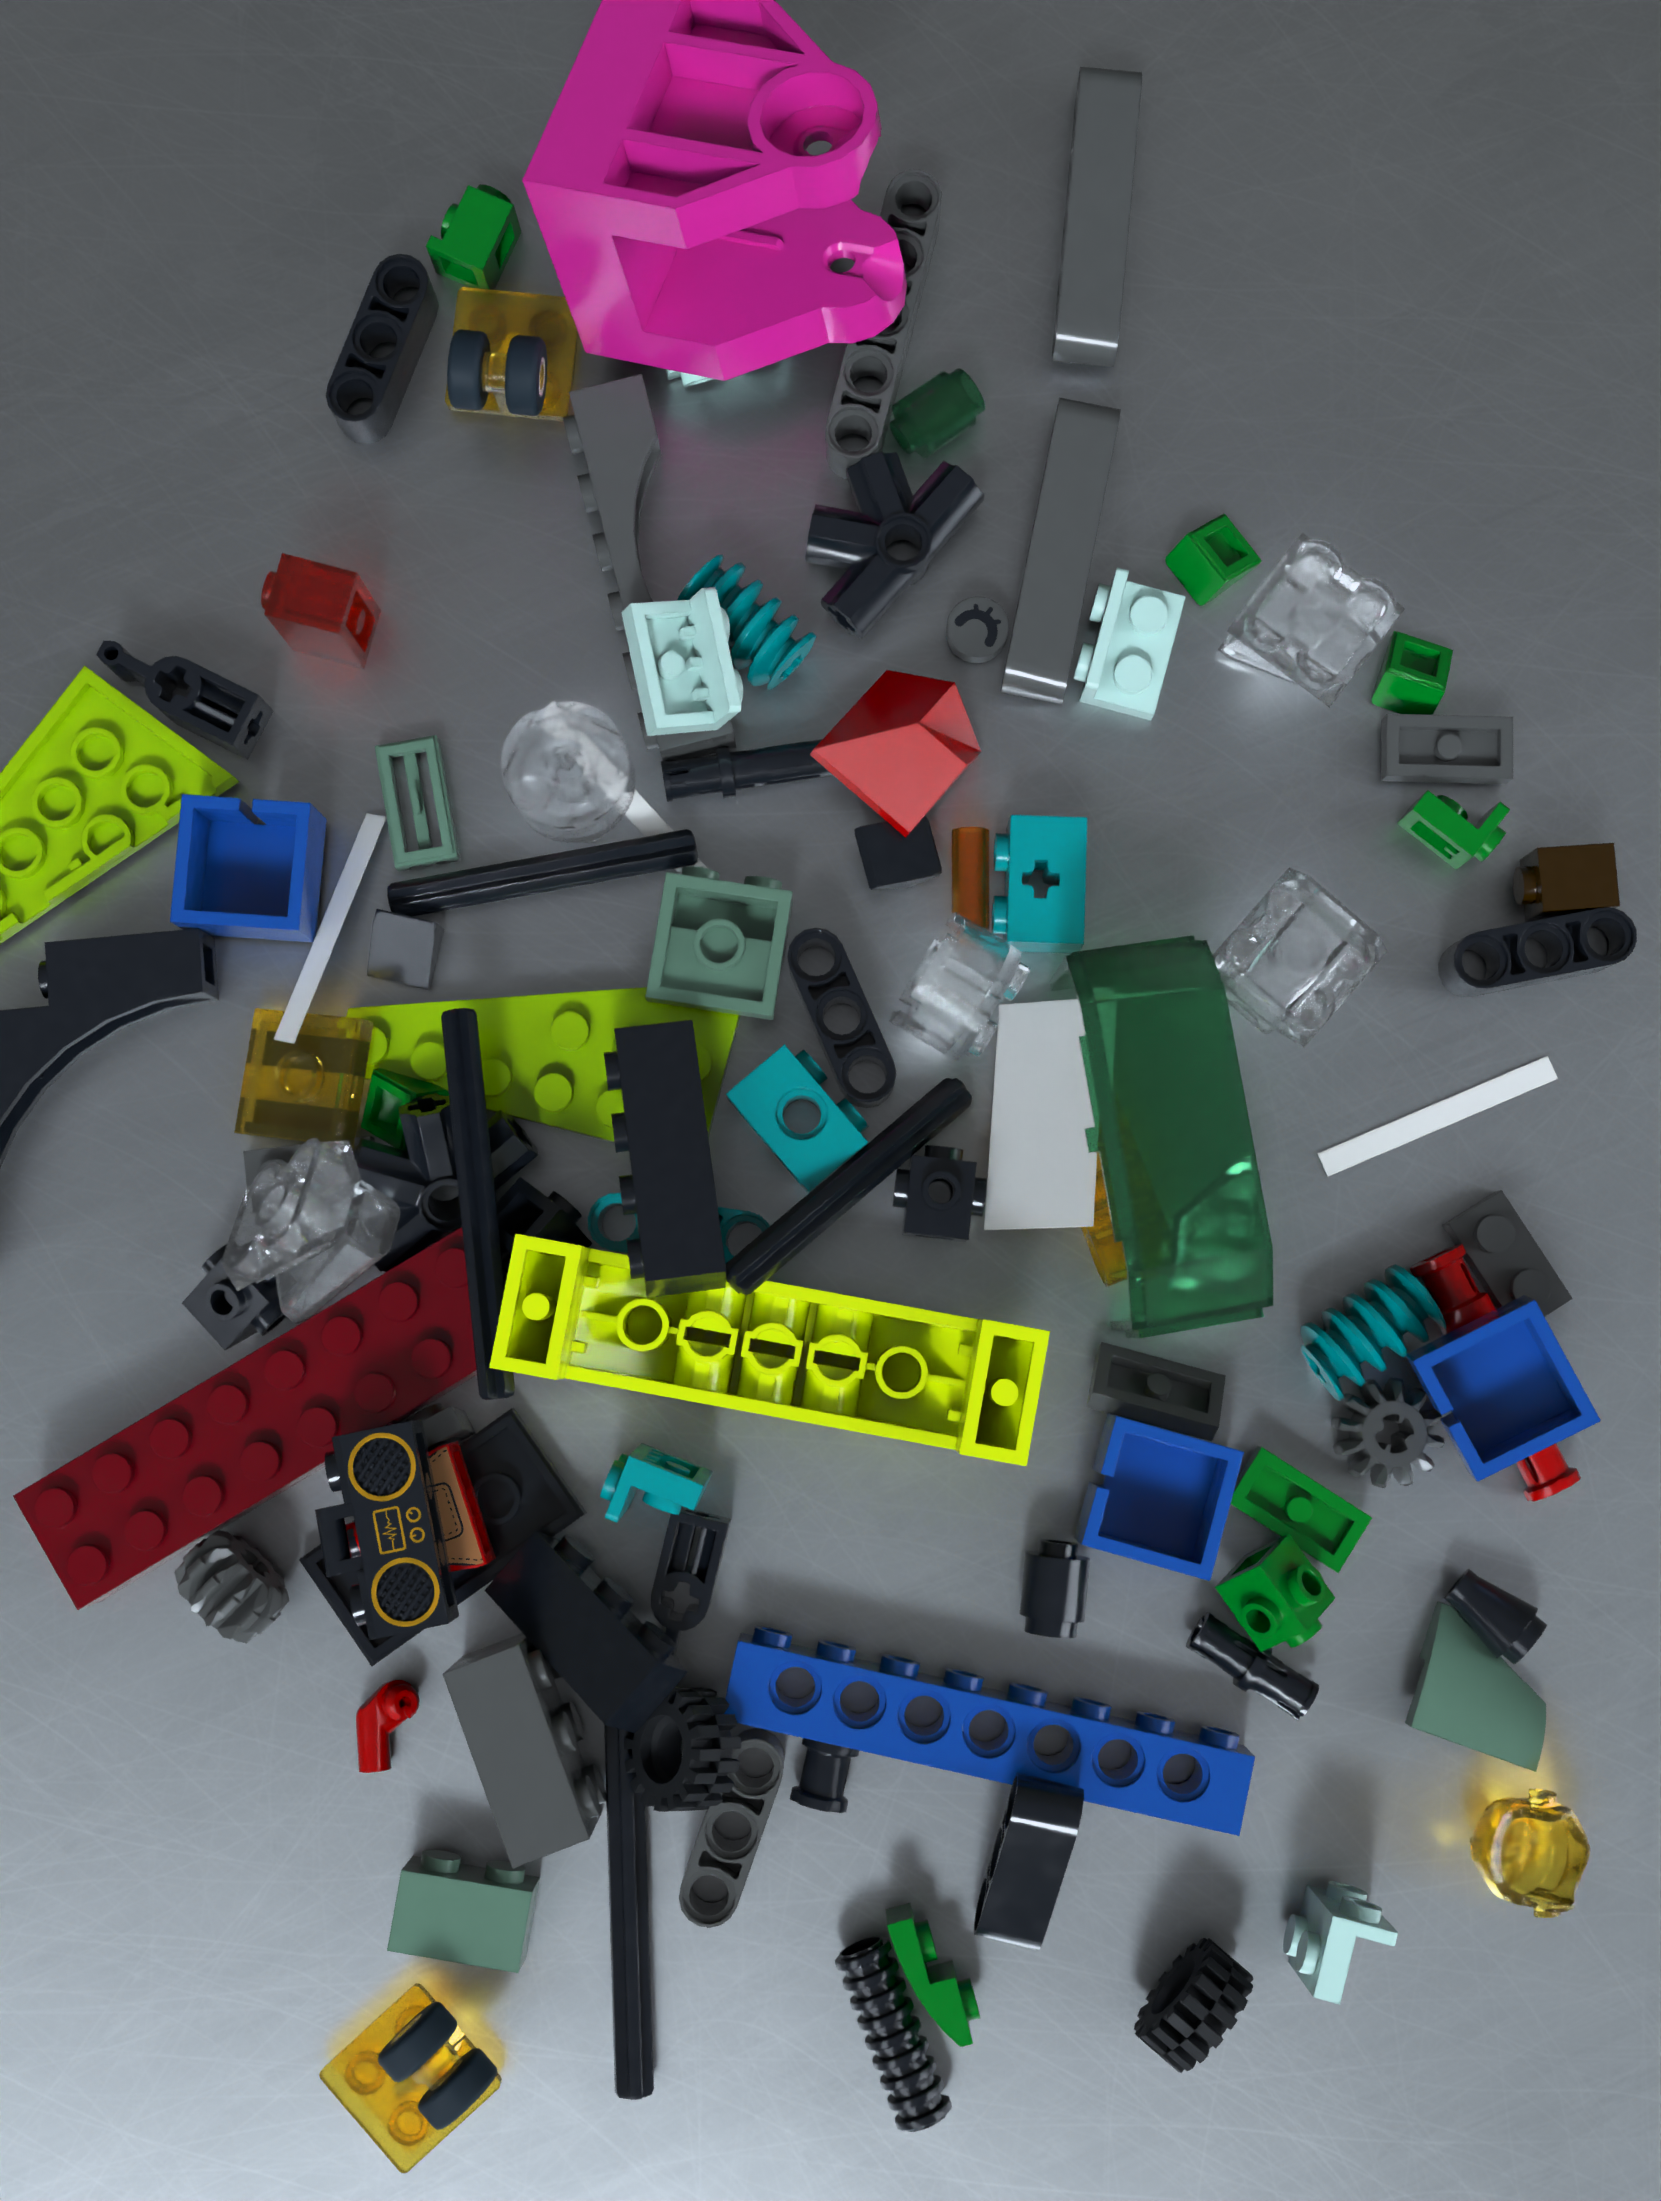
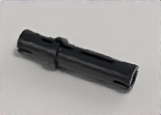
M822 739L730 752L727 746L716 748V755L668 762L667 760L661 761L667 802L673 801V799L722 792L723 798L736 797V790L834 775L810 756L812 750Z

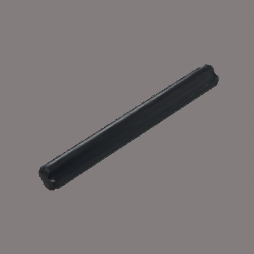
M685 829L395 882L388 886L387 898L391 912L407 916H418L691 866L697 863L698 852L694 834L691 830Z
M958 1078L942 1080L725 1264L726 1280L738 1294L748 1295L754 1292L968 1109L972 1102V1096L964 1083Z

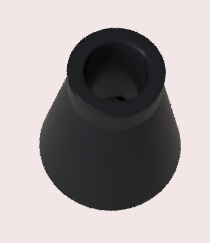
M1467 1569L1459 1577L1444 1597L1457 1609L1496 1658L1503 1655L1513 1664L1519 1662L1527 1654L1547 1627V1624L1536 1616L1538 1608L1480 1578L1470 1569Z

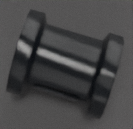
M803 1738L802 1744L807 1747L799 1786L792 1787L790 1800L802 1806L820 1811L846 1812L848 1799L843 1796L851 1758L857 1757L859 1750Z

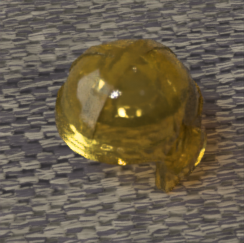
M1529 1789V1797H1505L1495 1800L1488 1805L1477 1821L1473 1836L1470 1838V1857L1482 1879L1494 1895L1516 1905L1533 1907L1534 1917L1536 1918L1558 1917L1561 1915V1912H1567L1575 1907L1576 1891L1587 1866L1591 1848L1587 1835L1572 1808L1558 1803L1557 1794L1544 1789Z

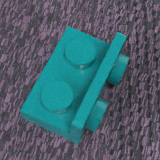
M641 1443L629 1456L622 1453L619 1460H614L600 1494L601 1498L611 1501L605 1518L617 1523L630 1508L637 1489L645 1491L642 1498L643 1502L659 1510L679 1515L682 1507L694 1511L705 1493L713 1471Z

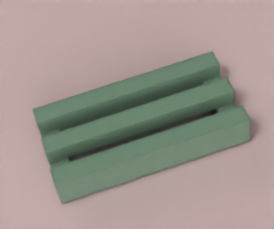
M437 735L375 746L395 868L400 872L411 870L413 866L422 865L423 867L436 865L435 862L447 861L450 863L460 861L441 744ZM426 752L442 842V846L433 847L417 753ZM403 756L419 847V850L408 852L392 759Z

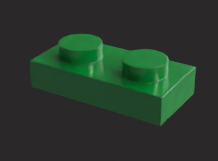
M1260 1446L1256 1447L1239 1474L1230 1504L1280 1537L1290 1533L1303 1552L1337 1573L1341 1570L1372 1519L1363 1511Z

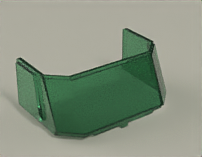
M1194 935L1076 951L1066 955L1049 981L1051 991L1074 988L1080 1005L1085 1036H1079V1044L1094 1127L1085 1128L1084 1132L1088 1153L1099 1152L1114 1241H1122L1127 1269L1130 1318L1110 1321L1111 1330L1125 1331L1126 1338H1146L1264 1317L1262 1308L1273 1306V1247L1225 986L1207 940H1195Z

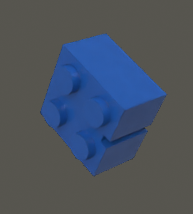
M182 794L170 922L183 930L199 928L211 936L314 942L317 933L327 819L311 803L253 799L252 808H250L240 798ZM258 818L266 825L257 824Z
M1525 1295L1406 1354L1433 1407L1441 1415L1451 1411V1414L1440 1420L1466 1469L1477 1482L1601 1421L1536 1300Z
M1107 1413L1092 1468L1100 1474H1104L1102 1485L1092 1482L1088 1483L1074 1539L1087 1547L1210 1581L1244 1452Z

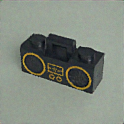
M422 1419L332 1437L334 1451L325 1453V1470L331 1490L333 1492L342 1490L344 1503L316 1509L315 1514L327 1577L358 1571L359 1584L351 1585L350 1604L355 1623L358 1626L367 1625L369 1640L449 1624L459 1616ZM354 1516L361 1555L351 1557L344 1519Z

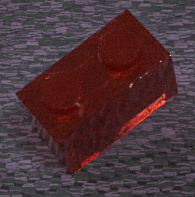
M282 553L277 572L270 571L263 585L261 605L265 609L264 615L292 650L364 669L381 609L358 573Z

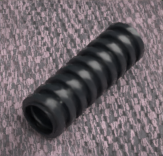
M880 1936L869 1937L843 1949L835 1959L837 1970L846 1972V1976L843 1978L845 1990L853 1991L854 1993L850 1998V2004L853 2010L861 2012L857 2019L860 2030L868 2031L869 2033L865 2037V2044L868 2050L876 2052L872 2062L876 2070L883 2071V2075L880 2077L882 2089L891 2091L887 2098L888 2105L891 2110L899 2112L895 2117L897 2129L908 2132L924 2130L944 2119L951 2110L952 2103L949 2096L941 2094L944 2089L942 2077L933 2074L937 2064L933 2056L926 2055V2051L929 2049L927 2037L918 2035L922 2028L920 2019L910 2014L914 2009V2003L911 1997L903 1995L907 1988L905 1979L895 1974L899 1969L897 1958L888 1956V1952L892 1949L890 1940Z

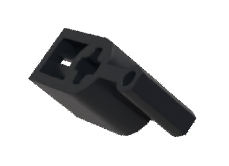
M103 641L96 654L121 680L125 682L136 680L144 684L145 693L150 702L176 725L247 760L274 712L260 695L182 657H164L150 666L134 658L116 641ZM177 687L184 690L191 687L186 697L178 694L172 697L173 691Z
M685 1507L681 1508L679 1515L670 1514L651 1592L650 1605L654 1617L662 1626L666 1627L665 1633L676 1645V1649L671 1655L678 1662L679 1658L676 1655L681 1631L696 1627L704 1619L712 1602L732 1520L710 1513L693 1511ZM696 1527H701L693 1564L688 1566ZM679 1582L690 1584V1596L699 1599V1604H689L685 1613L674 1611V1600L665 1596V1591H674Z

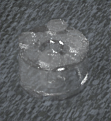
M558 702L554 706L546 707L537 712L534 710L523 716L514 725L505 740L501 753V768L505 788L521 817L539 834L559 842L591 843L599 840L604 834L613 829L627 813L635 792L634 765L625 740L614 722L598 709L580 702ZM575 763H577L582 774L577 779L569 778L566 783H561L557 775L558 770L561 768L565 771H570Z
M954 912L944 925L955 932L953 935L947 933L942 942L936 938L933 940L899 1000L909 1005L907 1012L904 1013L901 1010L893 1011L889 1022L954 1061H958L964 1054L968 1057L972 1054L978 1057L983 1052L998 1026V1023L989 1018L999 1002H1003L1005 998L1009 1001L1014 999L1024 984L1031 968L1020 962L1022 957L1021 950L958 912Z

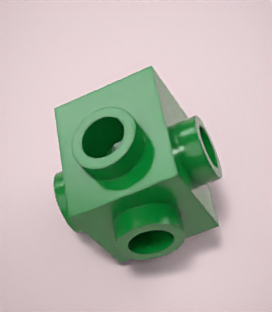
M1290 1533L1244 1555L1215 1586L1239 1624L1246 1630L1260 1652L1285 1641L1290 1648H1293L1309 1640L1322 1628L1318 1618L1335 1599L1320 1572L1312 1566Z

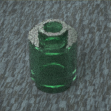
M957 368L950 374L941 371L892 405L895 419L889 423L890 430L899 446L907 454H912L916 451L921 457L928 458L976 424V416L985 411V403L978 387L964 370Z

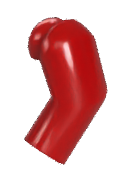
M392 1680L384 1683L358 1708L356 1712V1734L359 1772L373 1773L391 1769L390 1734L407 1718L414 1716L419 1708L420 1699L418 1692L410 1683L404 1680Z

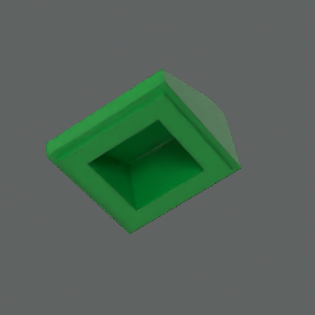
M1222 514L1186 534L1166 556L1165 562L1195 602L1202 606L1212 601L1255 569L1262 560L1225 514Z
M1394 631L1373 690L1372 703L1375 706L1399 714L1433 715L1446 690L1453 650Z
M381 1068L373 1069L361 1128L393 1147L407 1151L398 1111L399 1106L405 1105L420 1096L435 1093L449 1096V1092L437 1084Z

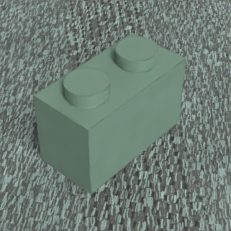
M424 1850L421 1857L412 1856L401 1870L387 1951L519 1973L527 1956L540 1877L525 1875L526 1868L522 1865L512 1869L509 1861H488L486 1868L460 1864V1855L444 1850Z

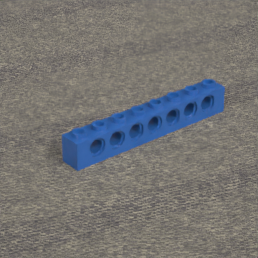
M755 1626L753 1635L740 1633L725 1697L729 1707L724 1713L735 1714L739 1724L1012 1785L1018 1772L1084 1789L1085 1802L1240 1836L1255 1756L1244 1745L1238 1744L1240 1735L1235 1732L1202 1725L1199 1735L1174 1730L1176 1721L1172 1718L1144 1711H1137L1135 1721L1111 1716L1112 1706L1082 1697H1073L1072 1706L1046 1701L1047 1691L1020 1683H1009L1008 1692L982 1687L984 1677L958 1669L947 1668L944 1678L919 1673V1662L895 1655L882 1654L880 1664L855 1658L856 1648L833 1641L818 1640L817 1649L791 1644L793 1634L771 1627ZM791 1667H800L807 1670L815 1682L811 1693L801 1699H792L785 1696L777 1684V1678L784 1670ZM853 1682H867L876 1689L878 1700L871 1710L864 1713H854L843 1705L840 1698L845 1687ZM919 1696H929L936 1699L942 1706L939 1719L928 1727L912 1725L904 1715L905 1709L911 1700ZM992 1710L1005 1718L1004 1729L1000 1736L992 1741H979L969 1733L971 1720L982 1711ZM1048 1725H1059L1068 1731V1741L1065 1748L1060 1753L1052 1756L1038 1753L1034 1749V1739L1038 1731ZM1114 1739L1129 1742L1131 1744V1757L1125 1766L1117 1770H1108L1099 1765V1752L1107 1742ZM1177 1754L1193 1756L1195 1769L1192 1776L1186 1782L1170 1784L1164 1781L1163 1769L1171 1757Z

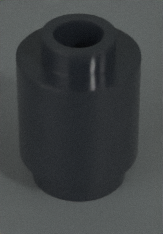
M1040 1539L1039 1550L1025 1551L1020 1615L1026 1617L1025 1632L1054 1638H1075L1077 1636L1078 1623L1085 1621L1090 1558L1078 1555L1077 1543Z

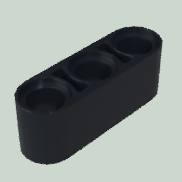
M396 254L388 256L375 269L327 385L326 399L328 407L343 433L355 443L370 444L378 442L391 429L437 317L439 305L427 270L418 259L411 255ZM416 287L419 289L416 295L409 300H393L395 294L402 288ZM391 342L396 344L392 353L386 357L375 358L370 356L374 347L380 343ZM364 397L373 399L372 405L364 413L357 415L347 413L349 406L355 400Z
M1598 908L1479 931L1462 938L1442 954L1438 963L1439 977L1442 984L1451 993L1460 997H1474L1593 974L1625 960L1635 948L1637 930L1632 919L1623 911L1615 908ZM1590 926L1599 928L1606 934L1609 940L1607 955L1598 954L1590 947L1587 938ZM1527 938L1538 940L1545 946L1548 953V961L1545 968L1535 966L1528 960L1525 954ZM1465 950L1477 952L1484 959L1486 974L1483 980L1472 978L1465 972L1462 965V956Z
M812 928L804 930L795 936L789 945L787 959L791 979L844 1097L857 1107L871 1108L879 1106L888 1099L894 1088L896 1068L893 1058L847 953L838 937L826 929ZM810 947H824L830 951L835 962L829 972L820 976H812L800 968L798 965L799 957ZM840 1003L848 1004L855 1008L860 1017V1023L857 1028L843 1035L830 1031L823 1021L826 1011L833 1005ZM862 1061L875 1062L884 1071L885 1083L876 1092H859L851 1085L848 1077L854 1065Z
M1016 1773L980 1890L974 1920V1935L1035 1950L1041 1948L1077 1837L1082 1816L1084 1789Z

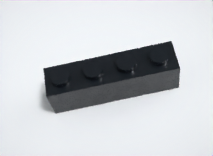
M693 1020L615 1028L616 1051L604 1052L608 1091L621 1090L624 1110L621 1113L611 1114L616 1153L629 1151L631 1175L619 1176L623 1215H637L639 1238L626 1239L631 1279L644 1278L647 1298L725 1288L726 1265Z

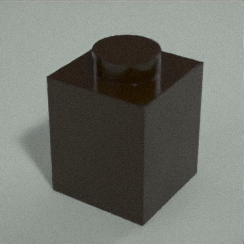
M1614 843L1540 847L1520 859V867H1516L1514 871L1513 891L1517 904L1524 905L1525 921H1536L1598 908L1619 907L1620 900Z

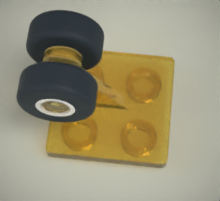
M461 287L457 294L453 336L448 355L445 403L448 409L452 411L563 421V417L569 416L571 405L569 392L573 388L579 334L566 298L562 296Z
M415 1983L329 2061L319 2074L323 2083L401 2173L409 2172L497 2091L502 2082V2078L498 2074L497 2067L481 2049L473 2045L457 2026L456 2019L442 2003L436 2002L420 1983Z

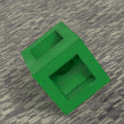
M480 184L477 188L468 185L459 205L453 203L448 208L441 226V239L431 235L426 244L435 272L492 296L521 234L514 204L511 203L505 194L491 186Z

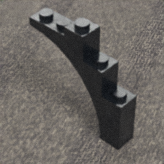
M196 928L45 942L46 960L39 963L38 982L43 997L48 999L49 1006L0 1010V1168L17 1130L46 1089L83 1054L125 1027L170 1009L219 1000L215 938Z

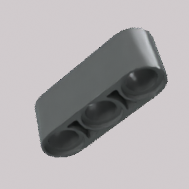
M752 1728L744 1730L737 1735L741 1737V1749H732V1758L737 1759L739 1754L746 1749H762L769 1754L774 1766L772 1770L760 1778L748 1777L740 1769L737 1773H728L727 1776L734 1782L730 1793H721L723 1801L719 1805L709 1806V1809L706 1810L680 1887L679 1902L681 1910L687 1919L697 1926L712 1928L722 1925L735 1912L782 1781L785 1760L783 1746L776 1735L765 1729ZM730 1811L738 1812L749 1821L751 1830L743 1839L736 1841L727 1840L716 1830L715 1820L723 1813ZM703 1876H716L727 1886L728 1895L720 1902L706 1903L700 1900L694 1893L693 1883Z

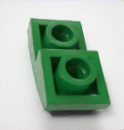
M911 1903L885 1909L887 1927L894 1950L915 1994L929 2015L958 2046L964 2047L973 2044L969 2021L980 2019L981 2017L971 1979L966 1978L958 1981L953 1960L927 1967V1962L938 1960L928 1919L915 1922Z

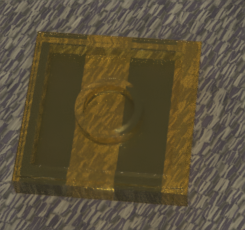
M255 1008L234 1133L354 1149L374 1022L361 1018L307 1013L296 1041L292 1044L274 1040L285 1011Z

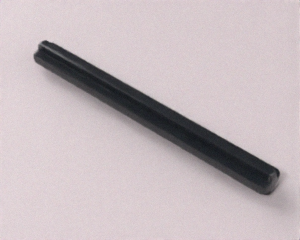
M451 1009L442 1013L441 1022L478 1391L480 1397L485 1400L503 1399L514 1395L515 1383L513 1372L489 1368L505 1285L478 1021L474 1009Z
M604 1725L615 2093L619 2098L638 2100L652 2095L654 2090L646 1806L640 1801L643 1793H634L630 1785L631 1781L637 1776L636 1772L626 1773L625 1761L633 1759L632 1749H624L625 1737H633L634 1733Z

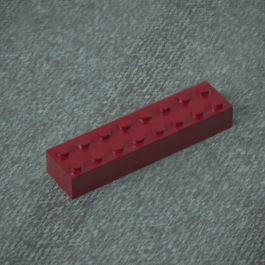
M462 1227L13 1495L77 1610L105 1600L193 1547L203 1539L208 1538L217 1530L223 1529L324 1468L325 1453L334 1451L332 1437L397 1424L477 1376ZM503 1270L504 1285H505V1284H506V1279H507V1273H506L505 1270Z

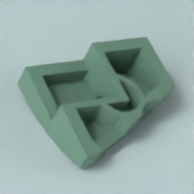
M1437 1601L1419 1655L1420 1658L1425 1660L1405 1723L1417 1730L1536 1772L1545 1736L1546 1703L1518 1676L1501 1656L1496 1658L1475 1631L1452 1606Z

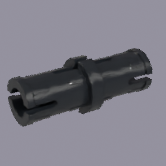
M1209 1612L1201 1617L1188 1638L1186 1647L1231 1675L1235 1686L1244 1692L1252 1689L1276 1704L1296 1720H1299L1300 1716L1303 1717L1318 1694L1319 1685L1271 1655L1272 1648L1260 1652L1255 1643L1229 1628Z

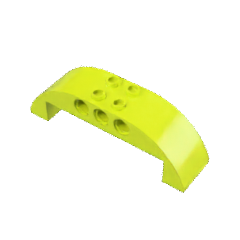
M515 1234L489 1368L553 1380L566 1378L953 1449L961 1455L1027 1466L1050 1331L986 1319L969 1318L772 1281H765L748 1295L738 1294L726 1280V1287L721 1289L647 1298L644 1278L631 1279L628 1255Z

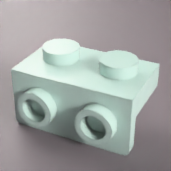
M715 587L701 588L690 600L630 603L621 612L647 736L718 730L741 711L743 698L742 679L739 672L733 669L728 645L730 635L729 618L726 611L720 607Z
M1329 1881L1327 1890L1306 1885L1299 1916L1295 1914L1290 1916L1283 1941L1284 1954L1289 1955L1288 1963L1314 1998L1339 2005L1356 1937L1395 1946L1398 1936L1397 1930L1381 1914L1382 1908L1366 1901L1368 1893L1349 1884Z

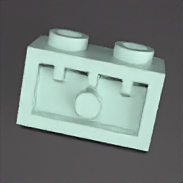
M1117 567L1110 586L1101 583L1098 585L1089 620L1100 623L1094 645L1083 642L1073 679L1084 682L1079 702L1151 721L1157 707L1186 596L1127 581L1129 570Z

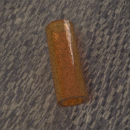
M960 827L952 830L951 930L954 932L981 933L989 931V829Z

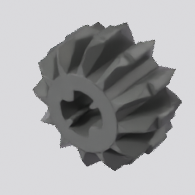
M1390 1377L1385 1384L1384 1391H1382L1376 1380L1367 1379L1365 1380L1366 1383L1362 1385L1365 1402L1359 1397L1348 1393L1344 1394V1398L1341 1400L1344 1407L1353 1413L1351 1419L1333 1417L1331 1420V1427L1337 1430L1348 1431L1349 1438L1340 1440L1333 1445L1334 1452L1341 1456L1356 1453L1349 1464L1348 1472L1352 1476L1361 1477L1370 1470L1373 1486L1385 1488L1392 1474L1400 1485L1409 1486L1413 1484L1414 1476L1410 1463L1427 1472L1434 1468L1432 1459L1423 1450L1425 1446L1442 1448L1444 1446L1443 1437L1427 1434V1427L1437 1424L1442 1415L1435 1409L1419 1412L1427 1398V1394L1422 1388H1414L1405 1395V1386L1400 1378ZM1382 1418L1385 1421L1398 1423L1399 1431L1391 1435L1392 1446L1377 1442L1375 1434L1384 1429Z
M217 1530L207 1539L197 1543L183 1557L184 1561L174 1572L179 1594L190 1603V1611L198 1613L204 1619L206 1626L211 1625L217 1629L223 1638H233L238 1642L247 1644L257 1634H262L281 1615L280 1611L290 1601L287 1589L285 1588L284 1578L272 1568L273 1563L260 1555L258 1548L253 1549L241 1536H232L226 1531Z

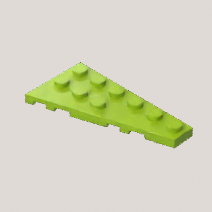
M86 666L81 669L0 773V944L178 824L182 794L218 797L240 782L232 774Z
M647 987L348 1008L340 1039L368 1042L363 1076L355 1077L371 1080L373 1069L381 1068L437 1084L448 1090L441 1016L443 1012L451 1009H474L478 1021L486 1109L488 1111L497 1113L502 1110L511 1117L614 1143L611 1114L624 1112L621 1090L608 1091L604 1052L616 1051L614 1029L693 1020L709 1139L741 1015L649 1002L645 997Z

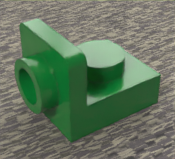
M1427 790L1410 806L1397 824L1457 870L1473 857L1483 862L1506 834L1498 825L1510 809L1502 802H1499L1485 813L1474 826L1467 821V812L1456 801L1444 795L1436 797Z

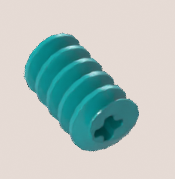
M723 554L716 555L692 577L677 600H690L701 588L715 587L720 607L726 611L729 618L730 635L728 645L729 650H731L730 655L733 667L735 669L749 667L747 674L748 682L752 686L757 687L768 683L767 690H772L797 669L810 652L817 636L810 632L797 640L791 637L799 618L794 614L777 623L774 617L781 605V600L775 597L760 606L756 600L763 588V583L760 580H755L741 588L738 583L745 572L746 566L740 562L724 571L720 567L724 556Z
M1396 1264L1385 1269L1386 1285L1376 1279H1371L1364 1283L1363 1291L1366 1300L1354 1293L1343 1297L1342 1305L1345 1315L1332 1307L1324 1310L1321 1315L1324 1330L1312 1322H1307L1300 1328L1304 1346H1300L1304 1358L1323 1386L1338 1401L1344 1398L1339 1378L1343 1375L1360 1387L1366 1383L1360 1366L1364 1361H1367L1380 1372L1387 1369L1382 1354L1383 1348L1387 1346L1401 1357H1405L1408 1354L1403 1338L1405 1333L1409 1332L1422 1343L1429 1341L1424 1320L1431 1318L1446 1329L1443 1315L1427 1289L1415 1276Z

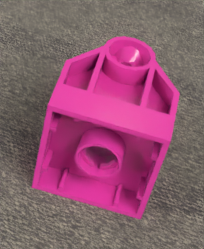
M775 0L601 1L522 179L585 353L726 381L828 343L852 344L875 337L895 321L904 307L907 281L896 232L880 216L860 209L851 200L859 193L860 183L870 157L878 142V138L881 137L882 128L878 104L871 84L856 70L834 63ZM817 141H826L832 145L829 151L821 155H811L806 150L809 145ZM849 258L855 262L850 270L843 273H837L830 269L831 264L837 259Z

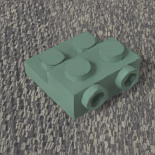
M683 867L682 874L666 872L645 996L646 1000L655 1003L773 1020L793 906V891L782 890V882L762 876H746L744 884L719 880L720 874L718 872L702 867Z

